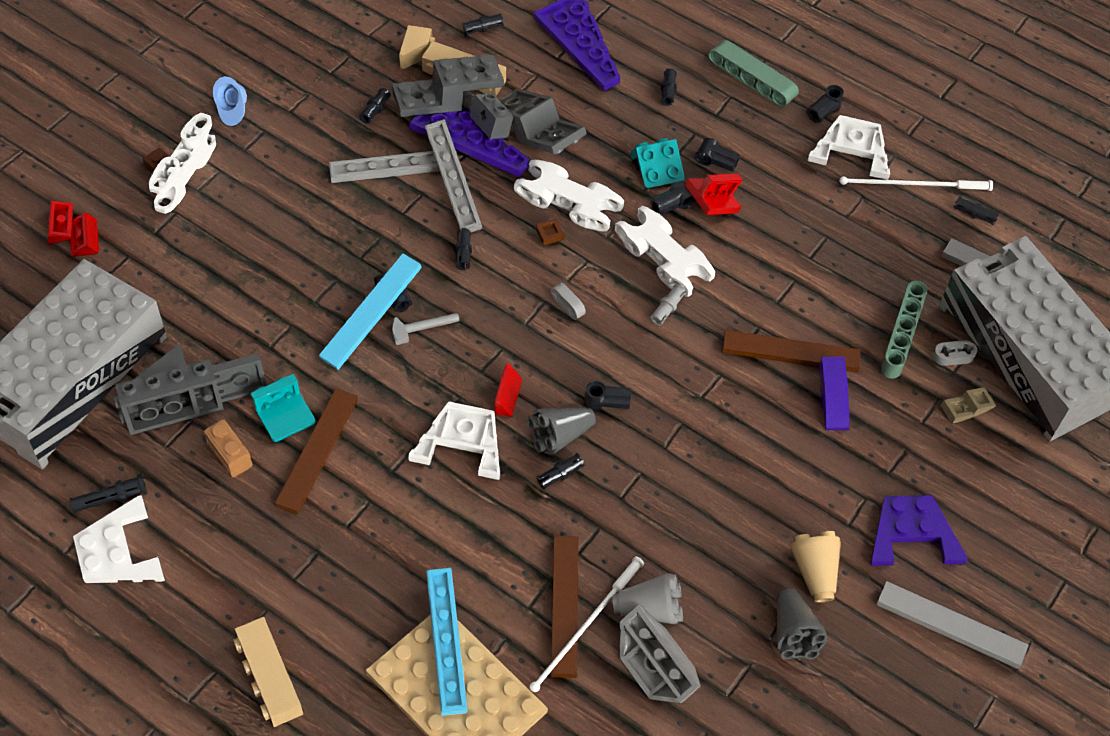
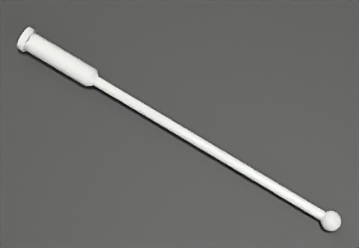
M845 176L839 180L842 185L847 183L956 186L958 189H982L988 191L993 189L992 180L933 182L847 179Z
M635 556L632 559L631 564L612 585L613 589L538 680L530 684L531 691H539L543 680L611 600L613 594L621 591L639 568L643 567L644 562L641 558Z

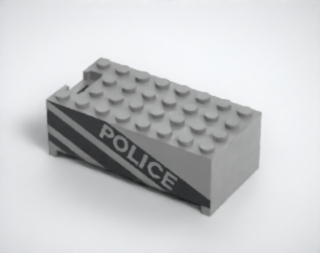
M1027 236L1003 246L999 253L981 261L978 258L953 271L939 307L943 312H946L948 309L1046 429L1044 436L1049 442L1110 410V332Z
M83 259L0 341V399L3 397L15 405L11 410L0 403V408L8 413L4 417L0 415V440L16 449L18 455L43 470L49 463L47 457L111 391L115 384L128 373L156 342L162 343L167 338L156 300Z

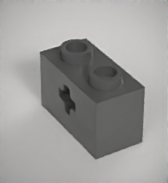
M493 93L475 95L470 117L489 139L507 138L514 116Z

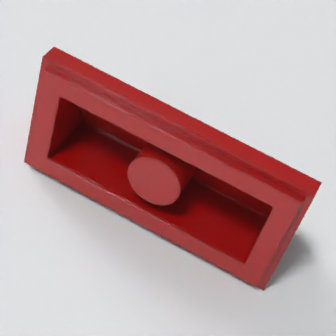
M50 202L47 244L71 239L73 203Z
M87 212L72 219L70 239L72 257L99 253L97 219Z
M508 363L504 367L496 394L495 414L511 417L518 398L522 378Z

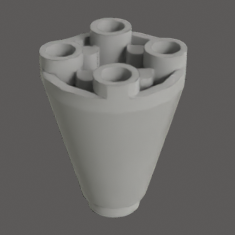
M667 573L621 590L619 594H613L615 615L621 614L622 617H626L635 607L640 605L658 622L667 624L682 622L683 611L677 599L681 597L680 582L677 583L676 574Z

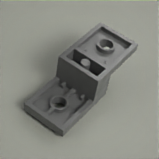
M494 55L445 58L433 61L432 80L392 84V93L400 117L462 111L463 91L504 87V79Z
M517 88L499 99L514 116L512 126L519 144L558 154L565 147L577 143L581 137L587 134L584 126L559 119L552 97Z

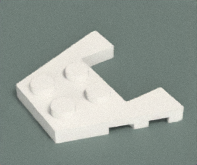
M840 115L824 138L810 152L808 158L809 162L826 165L830 150H835L841 153L873 159L869 176L888 180L890 175V169L887 166V154L884 151L885 144L881 124Z
M448 402L432 423L429 431L421 437L419 444L409 453V461L430 465L436 445L480 453L483 456L478 476L499 480L500 467L495 413L492 410Z
M142 495L137 496L73 536L85 583L118 582V580H133V582H143V580L165 581L158 557L132 564L123 525L148 518Z

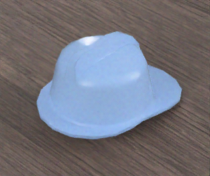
M224 76L219 78L213 86V97L219 116L226 125H237L245 113L246 91L243 86L231 77Z

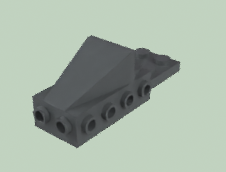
M178 345L134 380L115 384L117 394L113 395L116 408H121L118 412L122 424L126 423L130 435L224 410L222 402L251 395L250 393L267 385L259 353L213 366L210 359L186 365L181 345Z

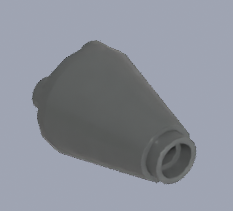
M585 407L539 408L531 416L527 417L528 427L532 430L534 437L533 444L535 450L548 455L558 452L588 431L596 423L593 410Z
M789 588L781 591L777 600V648L783 659L804 657L806 659H814L820 655L819 651L825 646L828 638L823 625L797 590Z

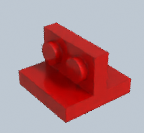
M739 174L707 175L705 178L688 179L685 184L706 215L738 213L741 209L740 204L733 196L743 180Z

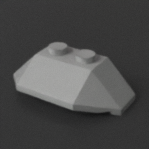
M638 605L620 621V659L649 699L682 703L701 687L694 665L667 629L644 608Z

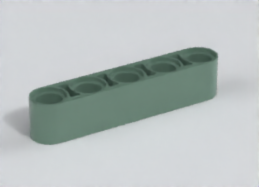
M722 40L708 53L709 59L713 64L780 107L786 106L799 93V89L794 82L728 40Z
M912 281L907 286L881 366V372L887 378L894 379L899 377L904 367L927 294V286L921 281Z

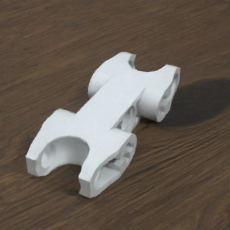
M204 113L195 115L182 129V141L171 157L162 159L156 167L149 181L150 192L157 193L154 200L156 211L164 214L171 212L185 196V185L194 171L202 168L211 157L216 146L215 135L208 134L212 127L210 115ZM198 121H207L202 128L196 127ZM158 182L159 187H155L154 184ZM164 198L171 200L167 206L159 205Z
M531 160L528 171L537 180L517 179L514 183V190L531 204L540 208H547L550 203L570 211L569 216L574 223L597 231L605 232L610 228L611 220L600 211L610 210L617 212L621 211L624 206V200L608 187L597 182H591L588 187L568 179V173L564 168L551 162Z
M641 206L638 208L637 217L642 225L632 226L625 221H619L615 224V231L625 247L637 257L646 253L659 265L657 274L662 282L671 289H673L675 284L681 285L686 291L685 297H689L693 289L690 280L687 278L688 276H698L709 282L714 279L715 270L705 255L694 245H689L685 249L682 248L670 237L672 228L667 220L648 207Z

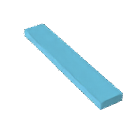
M402 254L320 353V359L339 370L422 268L421 264Z
M452 569L426 570L441 716L467 713Z

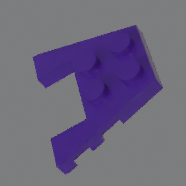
M932 495L884 497L870 562L871 566L893 565L894 555L891 542L938 541L943 564H965L967 556Z

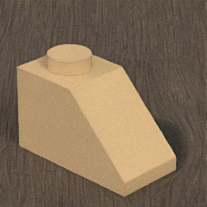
M408 25L399 54L401 69L422 61L425 51L432 41L435 42V37H432L431 28Z

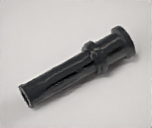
M140 473L137 474V477L126 481L118 480L114 486L70 498V504L73 512L77 513L78 511L117 499L126 501L128 497L148 493L143 476Z

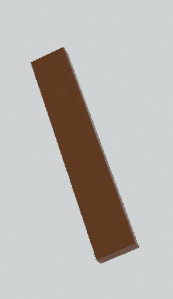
M725 330L722 353L819 367L821 357H845L846 371L858 372L861 349Z
M335 389L275 502L277 508L299 514L358 401L357 395Z
M554 536L551 663L578 631V536ZM577 641L553 668L551 677L577 678Z

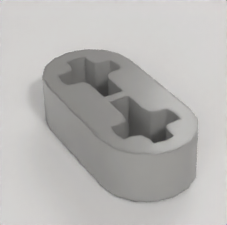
M559 283L551 288V295L555 302L572 319L577 320L586 313L583 303L564 283Z
M970 341L939 343L933 353V359L937 364L944 366L968 364L974 360L977 354V347Z

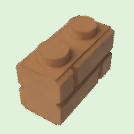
M225 419L204 431L208 446L232 478L253 466L250 453Z

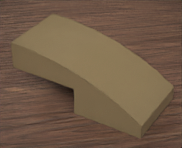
M985 387L967 390L961 397L944 400L940 406L951 424L989 411L996 404Z

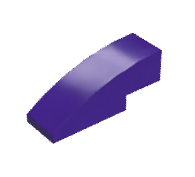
M821 357L819 364L820 395L825 430H849V396L845 357Z

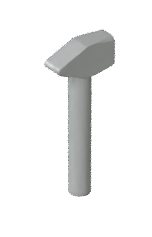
M458 313L405 325L395 317L392 328L396 345L408 343V333L459 322Z

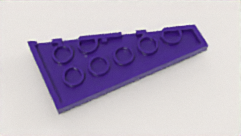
M558 0L534 12L533 18L603 91L620 83V75L608 54L609 50L603 42L602 34L594 16L590 13L587 1Z
M462 109V111L417 115L410 122V129L428 137L425 125L445 119L456 150L517 177H520L529 166L530 159L514 146H508L503 142V138L489 139L470 117V111Z

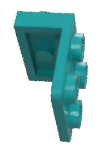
M668 138L656 140L655 144L648 145V142L640 143L631 151L632 160L638 159L645 188L649 189L684 180L685 175L676 139L668 141Z
M294 374L282 377L276 382L260 387L250 393L253 407L274 442H278L315 424V418L300 394L298 380Z

